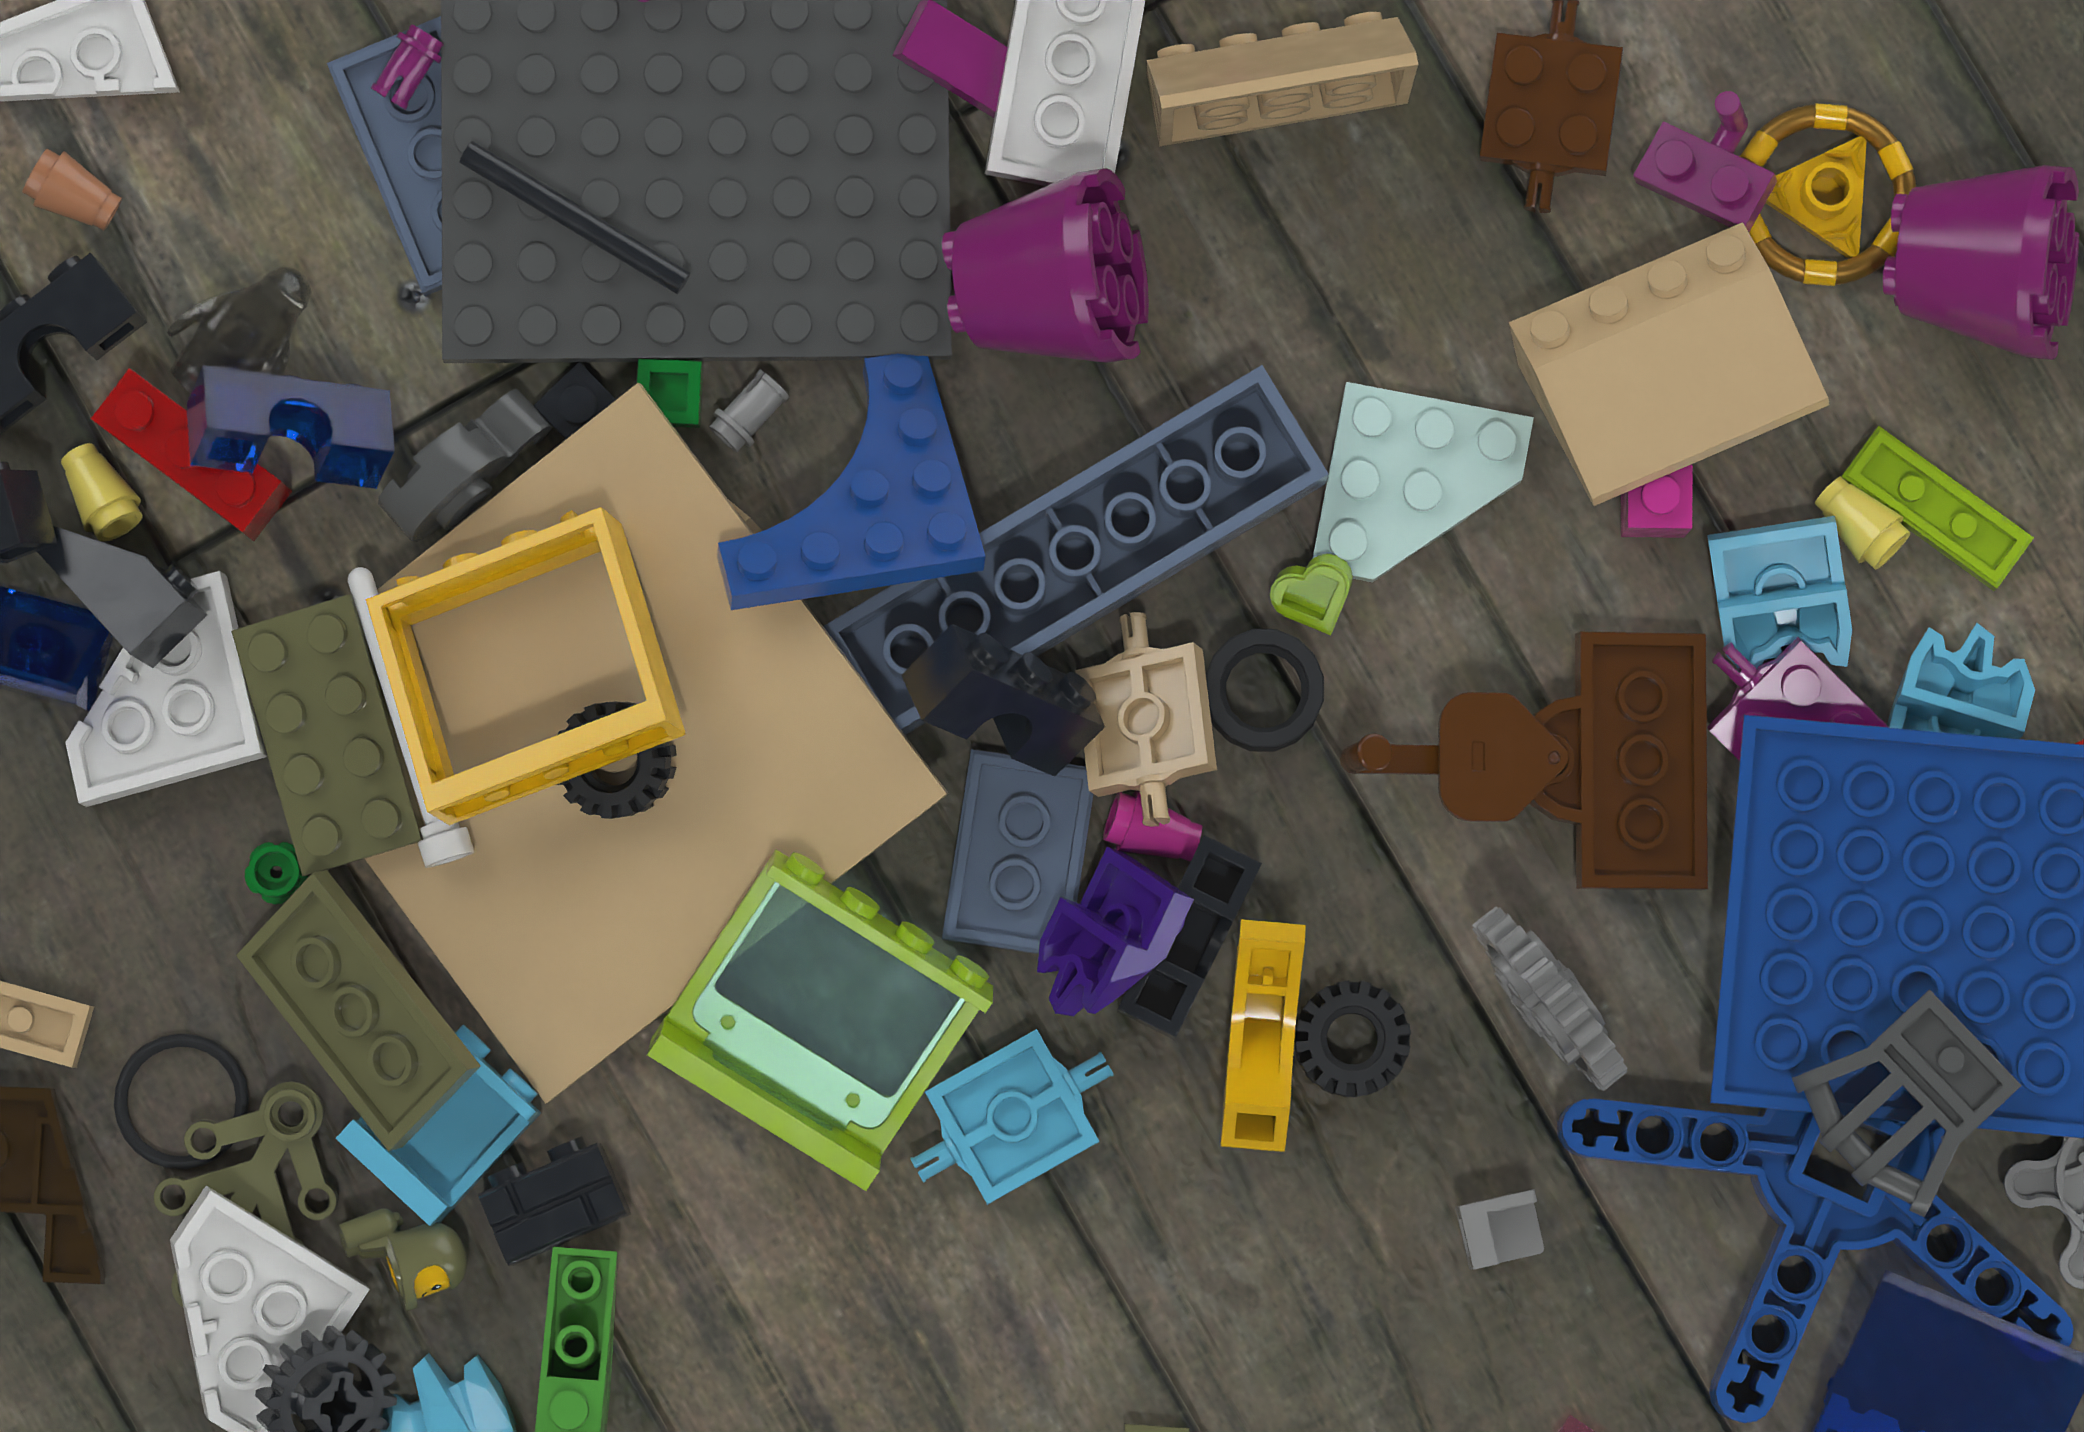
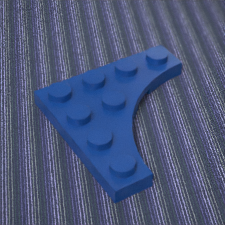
M897 353L864 358L863 376L867 392V420L855 453L842 474L824 494L788 520L743 538L718 543L717 559L731 610L984 571L985 552L928 356Z

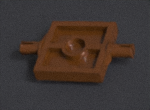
M1552 0L1553 6L1549 34L1545 33L1530 37L1497 33L1480 160L1513 165L1529 173L1524 209L1531 212L1536 211L1539 188H1542L1539 212H1551L1550 206L1555 176L1559 177L1574 172L1606 176L1623 47L1590 44L1574 37L1577 9L1580 3L1578 0H1567L1564 22H1562L1564 0Z

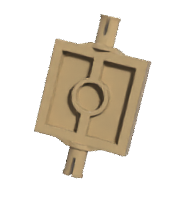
M1141 612L1130 613L1131 617L1124 614L1119 618L1124 652L1116 655L1104 664L1075 670V672L1093 688L1096 694L1094 704L1105 725V728L1084 748L1089 791L1097 797L1127 790L1140 791L1143 813L1142 823L1145 826L1154 827L1159 826V822L1163 825L1170 822L1165 788L1167 785H1171L1180 778L1217 770L1203 649L1194 642L1167 649L1149 647L1146 624L1147 616Z

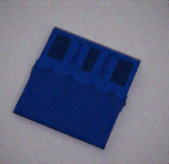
M1885 1270L1842 1364L1838 1363L1833 1376L1827 1382V1389L1823 1396L1824 1404L1811 1432H2066L2084 1393V1353Z

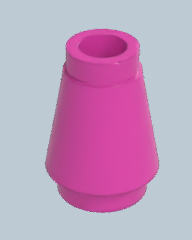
M1135 791L1132 795L1119 792L1111 805L1104 828L1103 840L1116 844V850L1121 852L1174 859L1181 858L1191 861L1201 839L1202 825L1191 822L1190 819L1168 808L1169 823L1163 825L1159 822V826H1145L1142 823L1143 813L1140 792Z

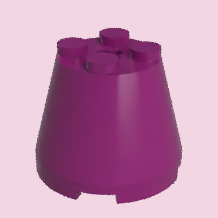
M2042 165L1912 188L1909 194H1896L1891 210V229L1893 232H1899L1896 257L1888 256L1885 261L1883 271L1884 294L1894 295V304L1898 306L1899 312L1902 315L2026 358L2054 360L2058 355L2059 342H2051L2055 326H2068L2077 272L2079 232H2075L2074 213L2067 212V200L2077 201L2079 193L2077 176L2072 167Z
M1108 168L1078 172L963 222L956 231L944 233L942 252L947 268L952 270L955 295L949 296L947 304L948 317L955 333L967 332L974 345L981 349L1104 363L1135 359L1141 353L1138 341H1133L1136 325L1148 323V279L1140 231H1131L1129 220L1126 214L1121 212L1118 203L1119 200H1125L1126 191L1118 176Z

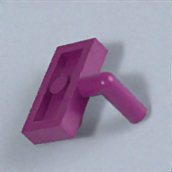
M1725 91L1720 93L1715 99L1714 105L1721 124L1710 143L1663 121L1633 177L1637 184L1728 227H1733L1743 222L1748 232H1750L1778 180L1774 172L1733 154L1747 130L1748 119L1738 95L1731 91Z

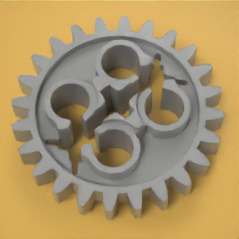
M1497 906L1472 925V930L1477 935V940L1491 959L1490 963L1496 971L1494 973L1496 979L1511 999V1003L1520 1013L1527 1026L1533 1029L1540 1038L1543 1037L1556 1055L1568 1067L1574 1064L1590 1082H1593L1602 1091L1627 1073L1628 1068L1623 1063L1624 1059L1617 1052L1616 1046L1608 1037V1031L1604 1027L1605 1022L1601 1013L1590 1000L1574 973L1559 960H1556L1550 950L1533 931L1530 930L1526 933L1520 925L1517 926L1508 913L1505 914Z

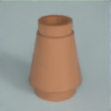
M46 149L41 155L22 191L24 194L35 199L33 204L35 207L90 226L94 225L103 231L110 224L123 199L114 194L110 188L68 153L63 151L61 155H58L49 149Z

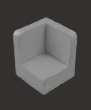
M1535 1189L1455 1207L1470 1270L1541 1254L1544 1251L1534 1205L1537 1202Z

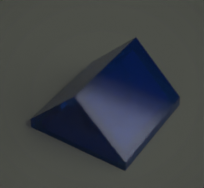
M0 586V689L89 712L96 701L113 635L88 609Z

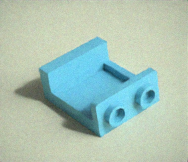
M462 1025L455 1034L481 1067L402 1148L388 1152L362 1117L359 1120L353 1119L336 1137L348 1151L429 1226L436 1222L441 1223L541 1114L531 1103L538 1093L511 1068L502 1076L486 1062L484 1058L491 1049L465 1025Z

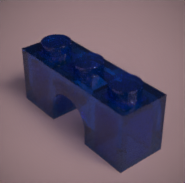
M203 365L187 402L190 465L253 473L269 437L282 436L295 440L309 452L314 463L315 481L377 489L395 452L390 390L368 388L358 384H339L302 379L293 375L279 376L242 371L233 367Z

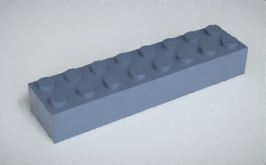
M1261 365L980 532L979 535L986 556L984 571L891 585L823 627L906 735L926 722L921 720L901 675L951 624L976 635L980 633L988 634L997 640L1001 646L1022 655L1024 653H1031L1037 657L1326 484L1329 473L1265 368Z

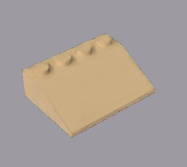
M1381 12L1355 14L1344 19L1345 26L1320 30L1319 23L1315 22L1296 24L1282 30L1283 37L1261 41L1257 40V35L1254 33L1237 34L1221 39L1219 41L1220 48L1195 52L1193 44H1180L1157 51V59L1147 60L1146 72L1159 147L1408 104L1418 67L1416 51L1398 17L1382 19Z
M1743 222L1509 322L1518 366L1593 506L1829 405L1826 391L1774 277Z

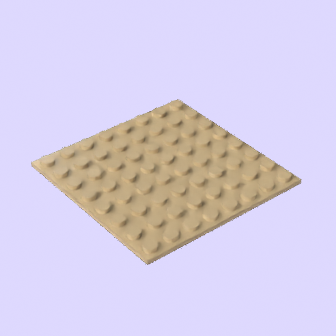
M637 383L377 589L378 594L397 587L396 579L407 576H418L421 578L443 569V563L454 556L465 553H477L480 555L502 546L501 541L515 532L523 530H535L538 532L561 523L560 518L571 510L580 515L602 507L623 526L686 733L684 736L668 741L669 745L676 746L677 756L671 757V767L677 768L674 778L668 779L665 785L669 790L664 797L656 799L653 802L655 806L644 812L636 813L633 816L605 819L601 818L600 815H588L581 812L582 806L578 803L570 804L563 796L567 793L564 785L556 784L458 822L460 828L467 827L475 851L473 854L461 859L425 868L418 843L365 858L374 873L545 1104L561 1094L671 1009L775 849L788 857L793 852H796L811 859L824 870L825 875L823 879L833 884L949 794L803 599L738 610L730 609L717 559L718 543L743 538L754 533L641 383ZM601 551L411 625L454 775L558 735L560 730H566L569 726L566 721L573 714L583 712L584 707L613 701L636 704L647 701ZM637 754L594 771L602 781L611 785H621L633 776L637 767ZM780 885L729 963L808 902Z

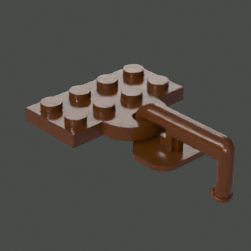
M1580 631L1575 634L1574 697L1555 700L1532 715L1515 696L1509 693H1462L1450 699L1440 713L1438 745L1390 744L1384 736L1372 733L1367 734L1360 741L1348 746L1341 753V766L1345 771L1352 774L1438 775V790L1442 805L1452 816L1463 821L1506 822L1517 817L1530 803L1532 807L1551 820L1576 825V889L1700 891L1708 889L1706 634Z

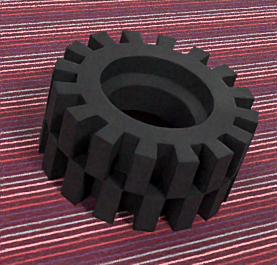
M613 701L584 707L583 712L573 714L566 721L569 726L566 730H560L558 735L634 706L636 703ZM666 742L637 753L636 770L633 776L621 785H611L602 781L594 770L557 785H564L567 793L563 796L570 804L578 803L582 806L580 811L583 813L600 815L601 818L605 819L633 816L655 806L653 802L658 798H663L669 790L665 785L668 779H673L677 767H671V757L677 756L676 746L669 745Z
M1348 980L1327 986L1317 992L1307 1002L1297 1019L1294 1044L1298 1063L1312 1083L1317 1084L1322 1090L1332 1095L1336 1094L1355 1098L1379 1091L1389 1085L1399 1075L1409 1056L1411 1030L1410 1024L1407 1023L1404 1015L1405 1011L1400 1003H1396L1389 992L1383 988L1380 989L1371 985L1372 983L1365 981L1351 982ZM1342 1015H1361L1368 1019L1376 1030V1049L1372 1056L1363 1063H1343L1337 1060L1328 1048L1327 1033L1329 1027L1335 1019Z

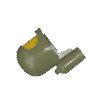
M385 1208L339 1224L341 1232L339 1237L347 1258L359 1255L361 1259L385 1257L395 1288L399 1296L402 1297L405 1312L418 1307L417 1299L447 1288L452 1290L458 1287L464 1279L467 1271L466 1251L459 1235L448 1225L436 1222L429 1226L427 1223L399 1231L400 1226L404 1224L403 1218L398 1212H392Z

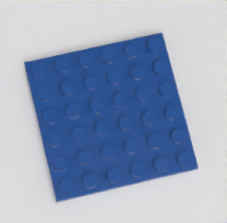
M1744 715L1710 1103L1812 1113L1804 1091L1797 1093L1791 1078L1866 1049L1930 989L2022 1085L1976 1129L2084 1139V745ZM1879 1062L1828 1081L1842 1116L1847 1115L1890 1074ZM1901 1086L1868 1118L1907 1122L1922 1107ZM1933 1120L1930 1123L1934 1125H1939L1935 1120Z

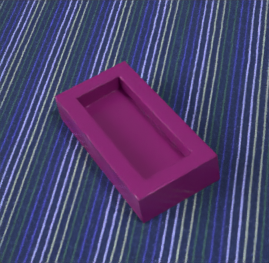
M920 0L892 56L921 74L933 79L934 82L989 116L995 117L1008 47L935 1Z

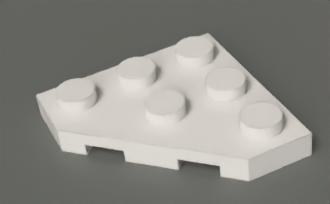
M221 571L191 579L200 590L192 598L206 612L207 616L154 668L131 656L124 648H122L99 686V688L103 689L85 720L77 722L65 742L79 804L89 807L267 757L231 632L238 629V623L228 579Z
M205 1186L170 1239L204 1414L211 1422L228 1432H268L257 1421L256 1417L257 1414L268 1407L255 1397L257 1389L271 1387L273 1381L263 1371L265 1364L280 1367L285 1359L282 1357L279 1347L284 1343L294 1351L302 1347L301 1333L305 1330L310 1331L319 1341L323 1339L327 1326H334L342 1332L370 1289L365 1283L210 1187Z

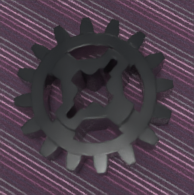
M327 1326L323 1339L319 1341L310 1331L305 1330L301 1333L302 1347L294 1351L284 1343L279 1347L280 1353L285 1359L280 1367L265 1364L263 1371L273 1381L271 1387L257 1389L255 1397L268 1407L256 1415L257 1421L268 1432H301L295 1428L291 1414H297L300 1417L299 1421L305 1426V1432H370L372 1428L378 1430L388 1429L390 1424L380 1413L382 1408L397 1405V1398L384 1388L394 1382L396 1376L383 1363L386 1359L384 1353L374 1344H368V1341L358 1332L351 1330L344 1336L334 1326ZM348 1362L357 1366L362 1381L353 1379L354 1373L348 1368Z

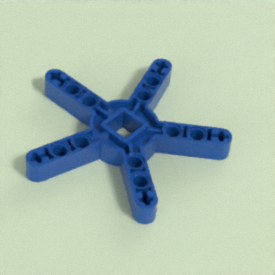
M1583 1099L1567 1106L1560 1114L1557 1123L1558 1138L1562 1146L1571 1154L1582 1158L1750 1176L1760 1203L1769 1216L1779 1225L1711 1380L1709 1389L1711 1403L1716 1411L1726 1419L1749 1423L1761 1419L1768 1413L1779 1392L1840 1250L1867 1249L1892 1241L2014 1352L2025 1358L2039 1360L2057 1358L2067 1351L2072 1342L2074 1329L2071 1318L2065 1310L1937 1195H1935L1925 1217L1909 1211L1910 1203L1867 1184L1860 1200L1802 1174L1820 1134L1813 1113L1761 1108L1757 1116L1603 1099ZM1586 1110L1594 1112V1122L1605 1125H1618L1619 1118L1617 1112L1626 1113L1627 1117L1621 1129L1623 1152L1613 1149L1618 1137L1603 1135L1593 1137L1590 1147L1583 1145L1582 1134L1572 1132L1573 1121L1584 1119ZM1646 1117L1660 1119L1668 1129V1143L1657 1154L1645 1152L1636 1141L1637 1126ZM1867 1118L1859 1127L1888 1140L1906 1122ZM1715 1123L1729 1130L1733 1141L1731 1152L1721 1161L1712 1160L1707 1157L1700 1144L1702 1132L1707 1126ZM1929 1124L1887 1164L1923 1180L1942 1140L1941 1136L1944 1135L1945 1131L1940 1125ZM1937 1225H1945L1950 1228L1957 1239V1248L1954 1255L1943 1262L1934 1259L1928 1252L1926 1245L1928 1234ZM1793 1255L1805 1261L1810 1274L1806 1286L1796 1293H1790L1782 1288L1777 1276L1778 1268L1782 1261ZM1993 1268L2002 1275L2006 1287L2002 1299L1996 1304L1989 1306L1983 1303L1977 1296L1975 1284L1980 1273L1986 1269ZM2025 1294L2028 1300L2019 1305ZM2017 1307L2033 1319H2045L2048 1317L2050 1322L2045 1330L2051 1339L2048 1344L2035 1341L2030 1344L2028 1339L2033 1331L2029 1325L2020 1317L2008 1316L2005 1323L2001 1318ZM1764 1315H1772L1777 1318L1784 1331L1781 1344L1770 1352H1762L1752 1341L1751 1335L1754 1323ZM1742 1351L1752 1360L1771 1363L1772 1367L1768 1375L1764 1371L1755 1369L1749 1382V1389L1757 1393L1756 1400L1753 1405L1742 1403L1736 1411L1732 1408L1735 1398L1727 1393L1726 1390L1730 1381L1742 1383L1751 1366L1737 1362Z

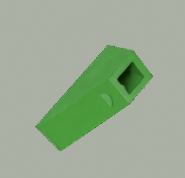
M564 1247L552 1248L535 1432H607L618 1252Z

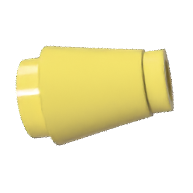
M94 444L80 445L69 451L62 458L61 464L66 471L65 474L85 531L94 532L99 541H110L128 533L139 524L143 516L138 508L141 502L140 497L104 456L98 452Z
M1841 476L1829 484L1815 501V505L1823 512L1825 517L1835 516L1838 535L1858 563L1866 561L1875 570L1884 565L1910 536V531L1901 524L1903 516L1853 484H1849Z

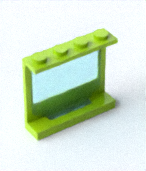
M775 849L653 1034L647 1056L867 1191L880 1171L882 1154L978 1011L981 1010L986 1014L992 1005L993 985L987 982L989 978L987 972L973 961L957 955L953 961L932 947L935 943L934 940L919 927L906 921H902L898 926L878 914L879 905L865 893L853 887H847L843 892L824 880V870L811 859L796 852H793L788 857Z

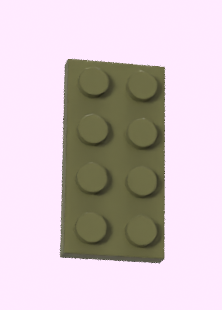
M352 594L232 630V636L302 876L329 870L423 840L420 828L424 827V822Z
M327 870L312 873L236 955L388 1152L402 1148L481 1067Z

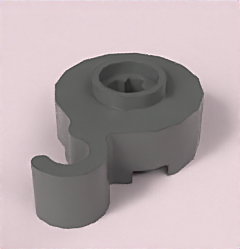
M519 389L511 390L492 404L476 420L471 419L465 427L461 423L455 424L413 457L417 464L408 473V481L401 488L392 479L379 496L378 505L412 542H418L432 535L440 528L448 530L470 515L488 497L492 491L490 484L516 459L519 452L529 442L533 440L536 444L540 443L548 435L552 426Z

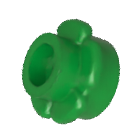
M265 842L257 846L250 854L249 866L245 869V881L250 891L261 894L262 899L271 904L285 903L290 898V895L308 878V876H302L294 845L288 842H282L279 845ZM279 866L282 868L283 873L280 878H273L271 876L273 867Z

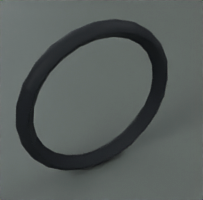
M174 1034L160 1037L145 1044L131 1056L122 1069L115 1087L114 1110L116 1122L123 1138L137 1154L150 1163L165 1168L190 1169L203 1166L218 1159L234 1143L224 1145L220 1153L207 1160L196 1159L191 1155H168L156 1151L146 1144L135 1132L129 1119L127 1107L128 1090L133 1076L140 1066L151 1056L165 1049L176 1047L195 1048L207 1052L227 1070L233 1082L236 1096L233 1118L248 1114L249 1094L247 1082L239 1064L226 1049L214 1041L198 1035ZM216 1143L212 1147L204 1151H211L215 1147Z

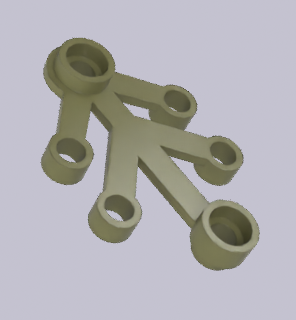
M295 1081L283 1082L271 1088L264 1095L260 1108L257 1111L218 1123L212 1120H200L191 1125L185 1133L184 1145L192 1157L200 1160H207L221 1152L224 1145L260 1136L264 1137L252 1160L189 1179L180 1176L166 1178L158 1184L154 1191L153 1198L156 1208L164 1215L179 1216L191 1208L205 1186H208L221 1195L233 1193L230 1200L252 1214L256 1206H258L263 1221L305 1246L300 1239L294 1236L275 1171L288 1148L302 1187L298 1196V1207L301 1213L311 1220H323L336 1210L339 1201L338 1193L331 1183L325 1181L313 1137L321 1128L324 1118V1108L318 1094L306 1084ZM293 1101L302 1107L304 1115L299 1124L289 1125L282 1120L280 1110L285 1102ZM207 1128L215 1134L216 1145L211 1151H201L195 1146L193 1137L197 1129ZM174 1184L184 1190L186 1200L182 1207L172 1208L165 1203L163 1192L166 1186ZM319 1188L328 1194L330 1204L327 1210L316 1212L308 1206L307 1194L310 1190ZM175 1272L171 1283L172 1294L177 1303L183 1307L177 1273Z

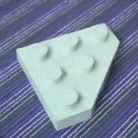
M1346 382L1312 559L1323 554L1336 555L1345 560L1350 566L1353 579L1374 582L1400 562L1453 529L1492 500L1521 483L1534 417Z

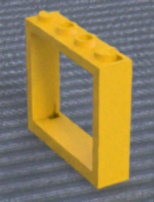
M602 507L580 515L571 510L560 518L561 523L538 532L535 530L515 532L505 537L501 541L502 546L480 555L477 553H465L454 556L445 561L442 565L443 569L421 578L418 576H407L396 579L397 587L365 599L426 811L449 826L686 735L623 526ZM601 551L647 701L454 775L411 625Z

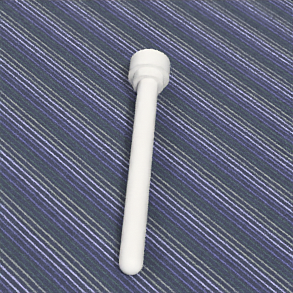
M363 567L355 568L348 576V584L426 825L420 828L423 840L418 842L425 868L461 859L475 852L467 827L460 828L458 822L449 826L426 811L365 600L378 595L373 575L368 569Z

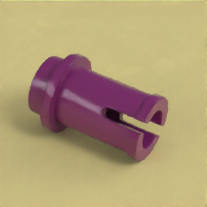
M413 24L410 25L406 34L402 32L397 34L396 37L401 42L376 83H373L371 86L372 90L385 98L399 76L403 77V81L392 97L391 102L405 110L432 63L435 61L440 64L442 57L438 53L444 45L438 39Z

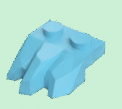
M1835 516L1707 535L1724 646L1732 642L1734 647L1758 668L1763 664L1764 660L1776 659L1799 637L1814 653H1823L1831 665L1848 666L1852 624ZM1726 655L1734 663V665L1737 668H1739V666L1728 655Z
M1978 623L1972 629L1962 648L1954 653L1946 650L1943 635L1929 627L1910 657L1896 693L1887 725L1889 728L2020 739L2025 732L2035 693V687L2025 659H2012L2002 668L1993 666L1994 635Z
M428 1353L413 1367L419 1400L410 1403L398 1394H393L397 1398V1405L384 1408L382 1415L390 1425L387 1430H380L381 1432H517L515 1428L517 1423L502 1385L479 1354L464 1365V1380L455 1383L448 1379L431 1354Z

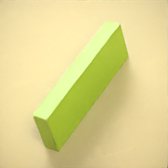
M1880 426L1874 430L1841 476L1849 484H1853L1903 516L1901 524L1993 591L2000 586L2034 539L2033 536Z

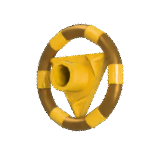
M1815 103L1794 108L1773 118L1758 130L1740 157L1763 167L1782 140L1808 128L1847 130L1858 135L1859 137L1776 175L1778 181L1766 201L1767 205L1848 259L1837 262L1802 259L1794 256L1772 239L1761 214L1758 215L1749 234L1767 265L1787 278L1802 282V284L1826 286L1854 282L1872 274L1885 265L1888 256L1894 257L1897 252L1899 232H1893L1891 229L1890 216V219L1883 226L1871 246L1859 254L1867 142L1877 150L1893 183L1894 197L1896 194H1909L1911 189L1916 187L1914 168L1901 142L1883 124L1868 114L1845 105Z

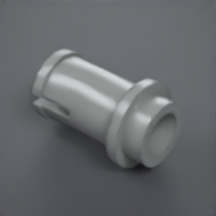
M759 370L755 374L754 379L724 411L719 408L715 410L713 414L716 419L709 428L729 448L738 452L744 444L751 447L755 443L751 436L790 397L775 380L766 373L764 374L762 370Z

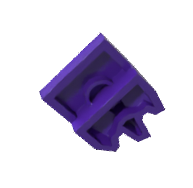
M1107 846L1080 904L1060 897L1040 939L1037 972L1048 973L1058 971L1049 995V1001L1055 1014L1075 1016L1082 1008H1085L1087 1013L1096 1014L1119 998L1167 957L1176 936L1183 928L1185 917L1194 899L1128 854Z

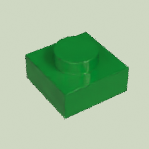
M638 359L637 383L642 384L672 426L700 428L703 381L702 361Z

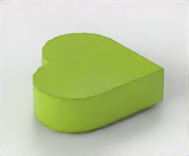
M1332 554L1318 555L1309 562L1307 567L1298 565L1286 567L1279 572L1271 586V603L1276 611L1283 616L1331 636L1352 586L1353 575L1351 568L1345 560Z

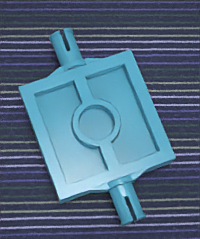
M1036 1029L925 1091L940 1119L944 1141L910 1158L914 1167L918 1168L939 1157L938 1161L918 1171L923 1183L930 1177L957 1163L959 1167L972 1176L988 1205L1099 1143L1098 1137L1084 1114L1080 1093L1108 1077L1114 1076L1109 1065L1089 1076H1085L1087 1072L1106 1062L1102 1052H1098L1097 1055L1067 1071L1066 1067L1052 1057Z

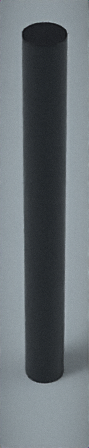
M471 141L463 152L459 163L672 292L679 294L691 274L689 271L474 141Z

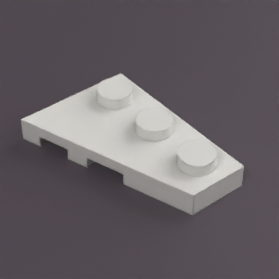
M56 0L0 22V102L180 92L145 0Z

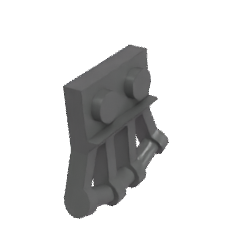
M1930 989L1866 1049L1791 1078L1797 1093L1802 1091L1805 1093L1822 1135L1819 1142L1830 1153L1836 1149L1855 1169L1851 1176L1861 1186L1867 1183L1910 1203L1909 1211L1925 1217L1959 1144L2022 1086ZM1879 1062L1890 1074L1847 1115L1842 1117L1828 1081ZM1902 1086L1922 1108L1874 1152L1855 1130ZM1933 1120L1945 1131L1923 1180L1887 1164Z

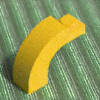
M1241 919L1227 1052L1221 1131L1222 1147L1285 1152L1291 1101L1297 1006L1306 925Z

